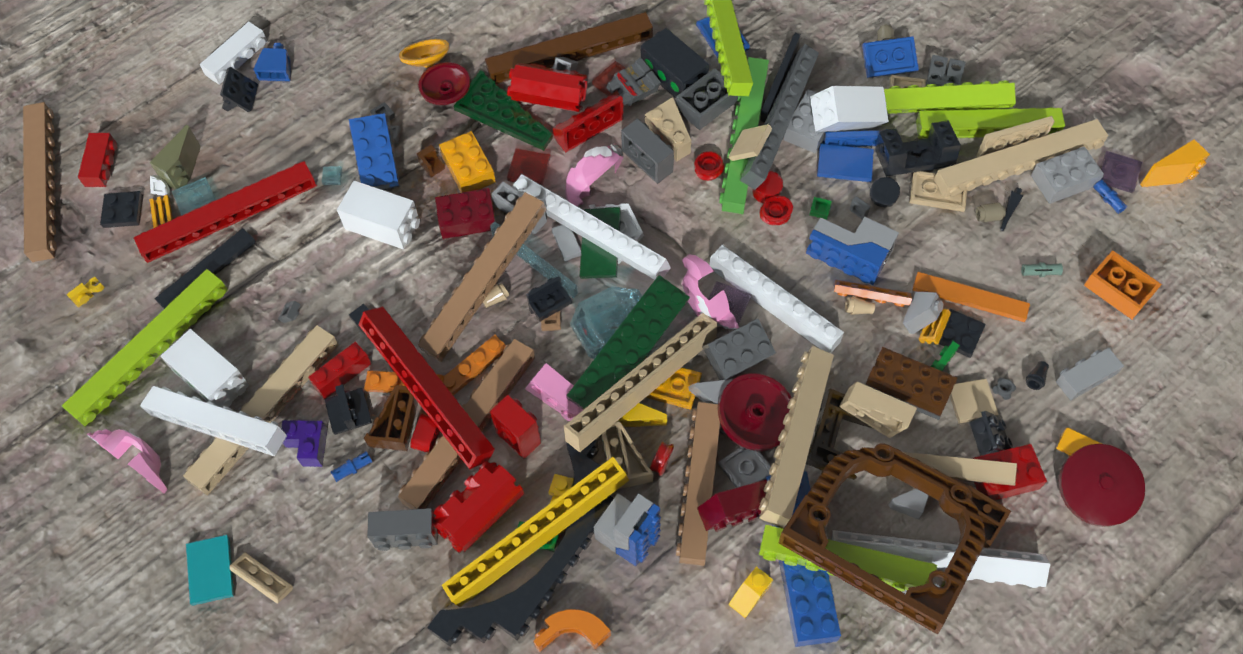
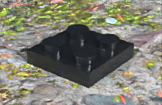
M140 191L104 194L100 221L102 228L138 226L140 223L142 193Z
M949 309L951 314L939 345L949 347L954 341L960 345L957 353L971 358L986 324Z

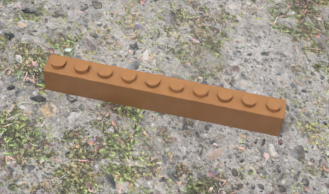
M45 102L23 106L24 254L32 262L55 258V250L57 249L54 241V235H56V228L54 226V220H56L54 205L56 200L53 195V190H55V183L53 181V176L55 175L53 147L55 143L52 138V133H54V126L52 124L54 113Z
M526 192L517 199L515 207L512 211L508 212L502 226L496 229L495 236L491 241L487 242L481 256L475 259L473 267L464 275L460 286L454 289L452 297L443 305L439 316L431 322L430 329L421 336L418 346L423 352L440 362L443 361L547 209L543 201Z
M516 339L511 344L506 345L503 355L500 359L497 358L495 360L492 370L489 374L486 373L483 376L478 389H474L469 401L462 405V408L468 413L481 432L492 418L490 411L509 395L535 359L534 350ZM444 436L438 437L435 447L424 456L421 466L413 471L410 481L404 484L399 491L398 498L401 503L412 510L426 509L462 460Z

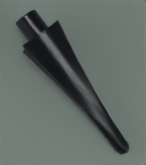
M1016 187L1014 191L1011 190L1000 228L1002 232L1005 230L1010 217L1024 196L1021 194V188Z

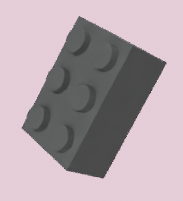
M715 68L676 96V106L679 113L698 130H701L738 102V96H728L727 88L724 87V76Z
M637 118L621 130L622 152L653 181L658 184L673 173L674 150L670 145H666L658 134H654L646 123H642Z
M755 319L702 347L719 380H726L776 354L759 319Z
M432 508L368 512L367 537L374 547L380 551H388L394 547L402 550L411 549L412 546L431 548L432 545H438V532L433 525L436 516Z

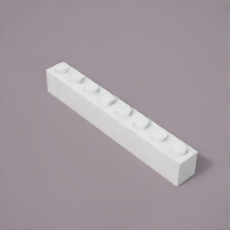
M721 245L710 257V267L715 273L819 349L831 354L840 344L844 334L842 330L728 248Z
M153 386L140 405L151 416L272 456L276 455L287 437L282 431V426L276 422L271 421V423H268L257 416L252 418L242 411L236 413L226 406L221 408L210 401L205 403L195 396L189 398L182 392L174 393L166 387L158 388Z

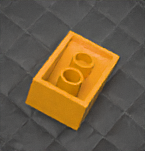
M1193 139L1153 164L1140 185L1142 187L1183 183L1188 179L1193 180L1199 174L1198 170L1206 165V159L1210 154Z

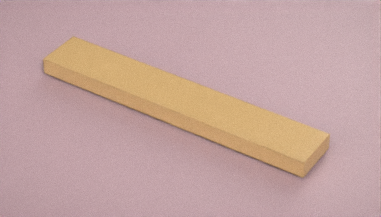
M903 452L953 479L956 477L960 480L1014 486L1016 483L1017 463Z

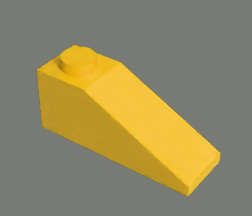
M638 403L617 422H620L623 427L667 425V414Z

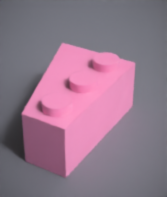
M547 363L525 388V390L558 411L567 421H571L583 411V409L566 398L573 385Z

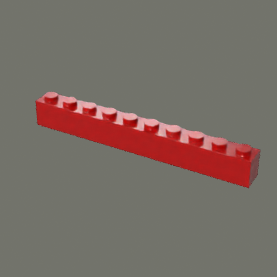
M305 161L267 178H263L256 183L245 186L236 192L227 194L218 200L211 201L209 204L178 216L171 221L160 224L151 230L142 232L133 238L141 256L149 263L317 187Z
M383 306L364 311L358 325L467 467L472 469L482 465L485 461H489L495 448L414 347L413 343L403 333L391 315Z

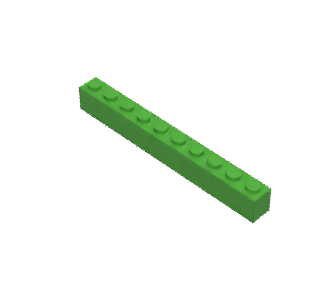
M748 57L753 85L749 96H738L740 105H736L735 116H738V119H734L732 130H735V134L731 133L730 144H733V147L743 130L758 127L769 63L767 59ZM732 147V148H729V150H728V156H729L730 152L732 151L733 147ZM749 158L735 161L730 160V163H726L725 173L728 175L727 178H723L722 184L725 192L721 193L719 201L720 204H723L722 211L744 214L748 185L741 182L740 179Z

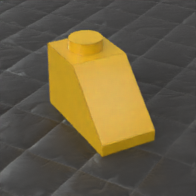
M756 566L738 589L729 606L746 618L771 587L773 579Z

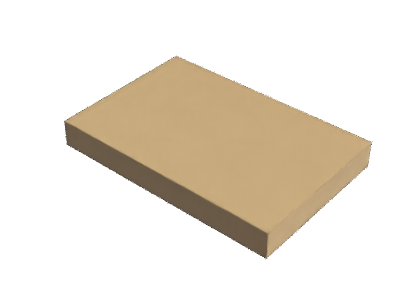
M913 172L909 203L961 212L965 211L966 189L955 196L948 195L943 197L934 182L935 173Z

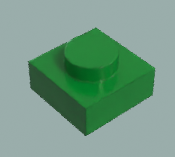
M814 197L809 216L821 217L827 220L832 201Z

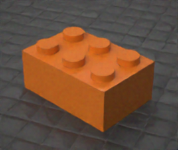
M1113 250L1084 284L1086 288L1132 320L1162 285Z

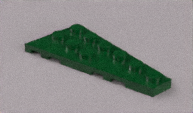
M481 69L470 83V88L466 95L453 106L455 111L543 151L553 139V135L539 121H535L528 111H524L520 107L518 102L511 100V96H507V92L500 89Z

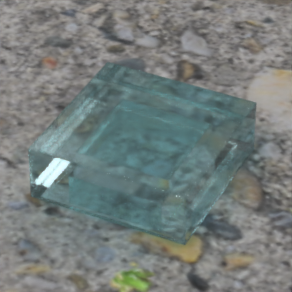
M323 167L322 184L341 185L342 167Z

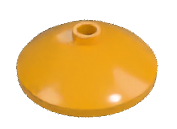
M443 39L423 40L404 48L399 53V58L401 62L407 65L427 68L440 61L448 53L450 46L448 41Z

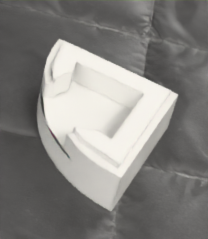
M157 175L150 176L152 194L171 195L167 183Z

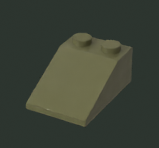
M185 125L150 162L157 175L177 192L185 187L191 179L201 148L190 127Z

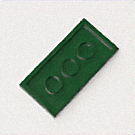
M620 207L584 209L585 212L620 232ZM582 237L579 277L581 279L617 277L618 258Z

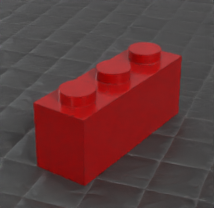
M110 133L88 134L78 173V179L85 187H106L107 181L110 179V169L114 163L113 156L115 150H117V142Z
M355 341L308 378L324 399H327L336 392V386L342 384L344 386L370 366L371 362L365 351Z

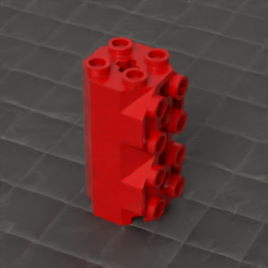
M518 63L515 65V68L510 69L509 78L511 79V86H508L507 96H511V100L580 112L583 109V106L580 104L581 101L585 102L588 82L585 79H587V75L566 69L564 71L550 69L544 65L533 63L530 65Z
M485 461L474 476L471 475L466 479L464 485L467 487L464 491L455 490L444 505L441 504L435 509L434 514L436 517L433 525L443 539L448 537V540L452 543L451 546L458 553L461 551L466 552L524 495L523 488L520 484L517 487L514 485L516 479L501 465L497 466L496 462L489 463Z

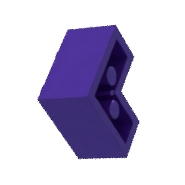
M282 420V431L287 435L283 442L286 448H298L297 460L303 467H323L328 432L323 421Z

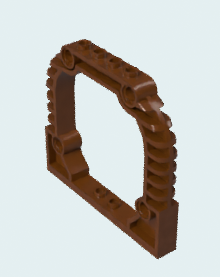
M880 443L874 448L862 447L860 450L851 449L835 456L826 465L809 493L805 495L781 532L778 543L938 635L984 547L985 530L983 520L978 514V509L970 500L972 497L971 490L966 485L903 453L897 448ZM861 471H866L877 477L892 475L939 501L943 512L957 520L961 534L958 547L944 572L941 570L931 572L924 585L909 587L905 594L883 582L876 575L862 570L857 564L848 562L826 549L829 541L825 530L831 516L827 506L841 484L850 475Z

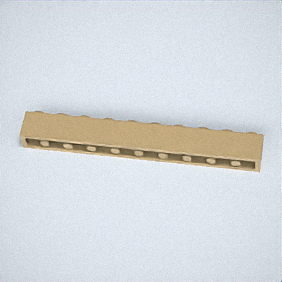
M1098 119L938 170L934 182L943 197L948 195L955 196L965 189L971 191L978 186H986L993 181L1004 180L1012 175H1020L1030 169L1034 170L1040 162L1084 146L1087 151L1099 149L1104 145L1108 134Z
M704 313L699 315L564 425L565 441L581 452L702 351L704 345L714 341L717 338V322Z
M316 325L314 329L307 333L306 338L294 348L292 354L282 361L277 371L268 377L267 382L255 392L253 398L242 406L241 411L252 418L257 416L271 423L309 380L308 377L317 371L339 344L335 337ZM215 437L214 442L202 451L198 460L187 468L183 477L208 496L249 448Z
M812 346L808 352L805 351L801 357L800 362L803 364L796 375L798 382L793 386L792 393H794V396L788 403L787 408L790 410L783 421L785 428L781 431L778 439L781 443L774 453L776 461L770 468L769 474L771 478L764 488L766 496L762 499L759 510H762L759 519L780 528L786 526L793 514L834 357L833 354L815 346Z

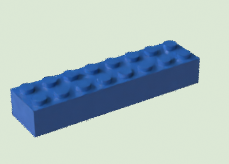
M804 471L793 514L805 495L811 490L807 471ZM766 476L767 482L768 480H770L771 476ZM779 560L795 647L837 642L841 637L827 571L820 569L818 571H811L806 569V566L798 564L797 566H790L785 564L784 561Z

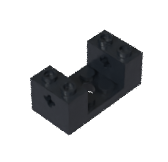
M949 120L931 123L929 137L923 140L902 142L897 128L879 131L876 154L885 176L888 177L956 165L961 144Z

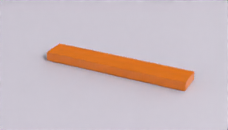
M917 272L912 289L916 292H934L941 299L1021 322L1027 320L1030 303L921 272Z

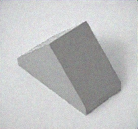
M732 379L695 383L688 388L691 393L704 403L718 404L722 391Z
M914 489L893 498L889 503V507L892 510L919 519L924 511L928 495L918 489Z

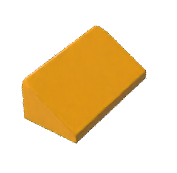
M1067 427L1060 436L1056 449L1071 455L1084 446L1102 443Z

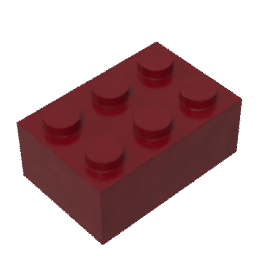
M489 188L435 197L442 239L497 229Z
M767 479L716 493L697 507L706 531L714 529L715 532L727 528L729 524L734 527L742 524L743 520L748 519V522L760 518L759 515L762 510H759L762 499L766 496L764 488Z

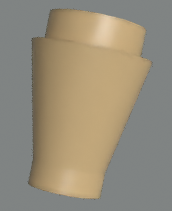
M502 283L496 284L483 303L488 308L507 300L506 297L509 296V293Z
M852 296V298L848 297L845 303V312L850 315L873 314L875 310V303Z

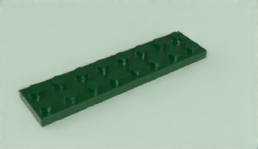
M658 275L566 395V398L584 410L643 362L688 302L690 296Z

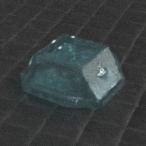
M612 286L578 303L570 325L590 358L595 359L616 331L610 328L612 326L619 327L640 300L642 294L638 289Z

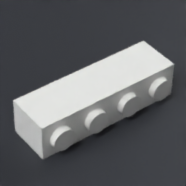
M247 22L200 63L204 74L220 85L224 81L228 67L237 70L267 43L264 32L252 23Z

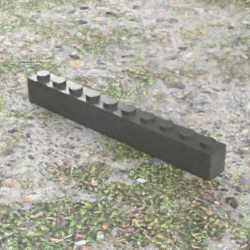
M806 44L794 55L764 124H769L772 130L759 155L749 158L740 181L754 190L766 180L819 55V52Z

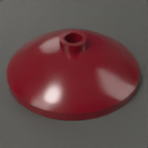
M450 62L439 63L431 66L421 75L418 83L419 92L431 104H452L466 95L470 88V77L467 70L461 65Z

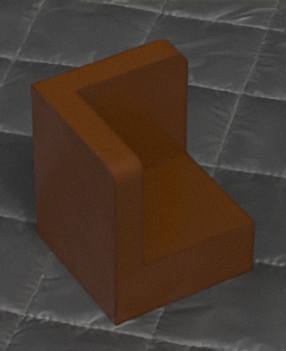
M432 144L416 153L419 164L430 177L445 169V166L437 157L436 150Z

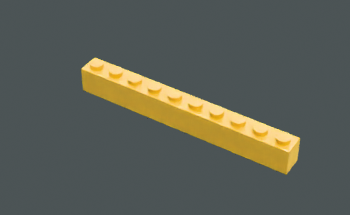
M610 458L443 583L441 586L451 602L458 607H462L629 481L628 476L615 458Z

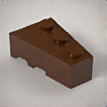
M396 385L383 406L382 412L379 417H376L374 425L364 437L368 447L408 451L418 402L406 386Z
M955 477L954 479L971 490L972 497L970 500L977 507L978 514L984 523V547L989 548L1010 515L1011 510Z

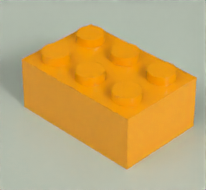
M472 131L439 144L442 158L461 193L479 190L496 183L494 171Z

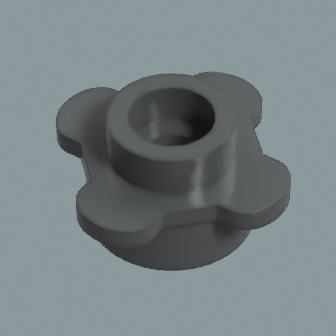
M999 378L997 380L998 384L993 387L992 391L994 394L1001 395L1004 400H1009L1011 393L1016 390V386L1008 379Z

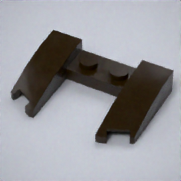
M831 388L824 392L820 406L821 414L813 442L809 448L806 465L823 471L835 456L842 454V452L834 449L842 419L872 428L839 407L845 394ZM853 474L850 475L848 478L855 480L857 476Z

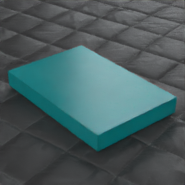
M224 535L187 543L186 554L190 605L194 606L234 597L233 572L230 570V565L232 564L230 537Z

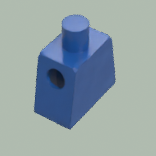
M274 43L273 48L262 49L254 66V72L258 80H291V59L283 44Z

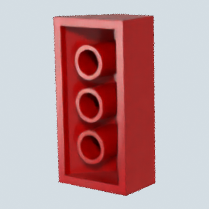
M610 95L607 98H603L579 114L573 115L565 122L557 124L553 128L555 141L566 153L622 121V96Z

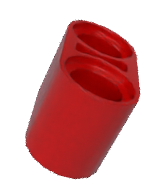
M422 413L420 415L410 447L411 449L428 453L434 448L440 430L427 414Z

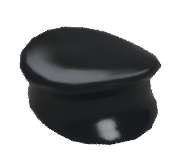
M891 177L877 179L870 188V198L879 207L893 206L900 195V186Z

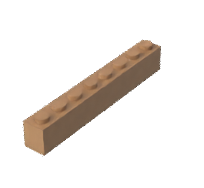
M698 402L697 409H693L692 420L696 421L695 427H691L690 439L694 440L693 446L688 448L687 458H691V465L686 466L685 477H689V483L684 484L683 496H687L686 504L682 503L681 516H685L684 523L679 525L678 535L682 536V543H677L676 556H680L679 563L704 566L708 531H706L697 507L712 497L720 421L718 417V404Z

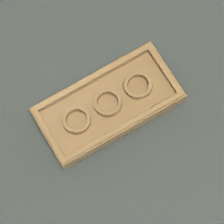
M1050 116L986 134L976 156L978 158L1046 136L1054 123V119Z

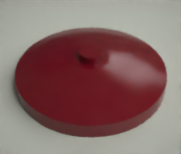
M753 373L741 375L733 379L720 395L718 401L720 424L729 438L743 448L753 451L772 450L780 446L781 441L778 439L781 431L785 428L783 421L786 414L789 413L790 409L787 407L792 397L782 384L769 376Z
M1091 444L1076 450L1065 460L1059 474V490L1065 505L1077 518L1094 526L1110 527L1128 521L1139 511L1145 497V480L1138 464L1126 452L1107 444Z

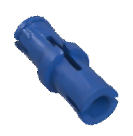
M1104 180L1098 181L1093 188L1103 197V201L1108 203L1117 214L1127 208V205L1117 196L1118 193L1112 190Z
M367 451L352 460H346L347 463L330 472L335 481L339 482V480L352 473L356 474L357 470L373 461Z

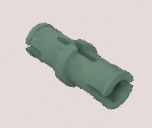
M1044 262L1029 265L1022 264L1021 273L1022 276L1039 275V277L1062 275L1063 266L1061 263L1045 264Z

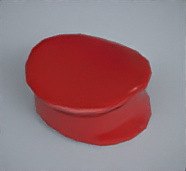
M703 152L694 161L695 173L701 180H714L724 170L723 160L716 152Z
M769 171L766 180L758 188L753 189L754 198L758 202L764 203L770 197L779 196L783 188L781 176L776 172Z
M784 196L770 197L766 199L760 208V218L769 225L785 224L791 217L793 204Z
M661 442L649 467L651 471L658 472L659 476L664 474L674 444L668 445L665 442Z

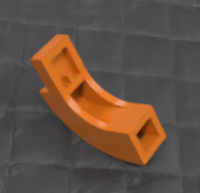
M576 609L563 610L544 620L548 628L546 630L544 628L535 635L536 639L533 640V643L541 652L558 636L564 633H577L583 636L596 649L611 636V630L602 620L589 612Z

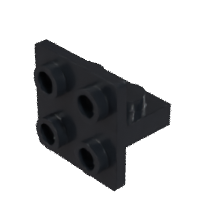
M228 67L220 92L224 101L222 109L228 112L239 106L247 112L252 111L258 83L234 68Z
M559 276L548 279L545 284L532 288L526 294L529 311L531 314L534 313L540 322L573 303L571 297L562 286Z
M342 384L335 387L336 396L325 399L334 435L372 423L362 388L346 391Z
M983 411L981 412V418L969 422L980 456L1013 448L1011 439L1006 435L1005 429L1007 427L1002 418Z

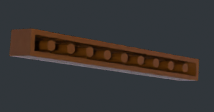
M646 12L636 14L614 22L485 58L486 69L489 77L495 84L511 80L509 78L510 69L515 68V65L518 63L528 65L533 63L544 65L546 68H552L555 59L558 57H566L576 61L651 39L653 37V26Z

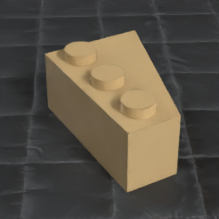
M673 97L645 114V123L654 134L660 136L666 145L672 147L676 162L691 153V138Z
M859 382L854 383L848 388L839 406L888 438L907 429L917 409L912 405Z
M620 422L614 423L601 434L606 460L608 461L614 457L629 478V481L619 489L653 482L651 469L646 465L642 455L637 451L633 441Z

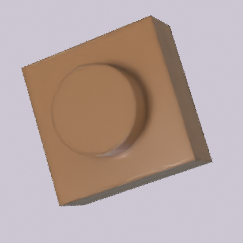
M560 311L541 321L542 331L561 330Z

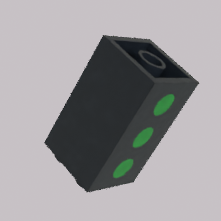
M667 28L657 32L654 37L641 45V58L650 68V71L659 79L660 85L675 99L677 95L709 73V63Z

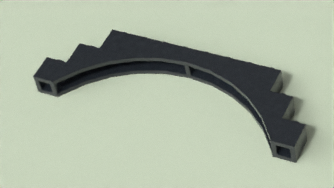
M597 439L581 452L577 451L569 443H566L574 470L575 485L601 466L590 459H593L599 451ZM609 495L568 526L553 556L535 576L518 589L495 601L471 608L440 610L428 625V630L450 647L461 639L463 629L483 644L486 640H491L495 635L496 626L516 640L520 636L524 637L530 628L529 624L532 619L536 620L543 610L541 608L545 601L549 602L554 596L555 587L558 583L561 585L568 575L566 572L570 566L574 567L579 561L580 557L578 555L581 551L586 550L592 542L591 537L594 535V526L614 498Z

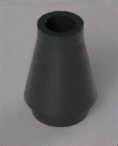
M1039 361L1026 376V384L1029 388L1040 390L1045 386L1049 365L1046 362Z

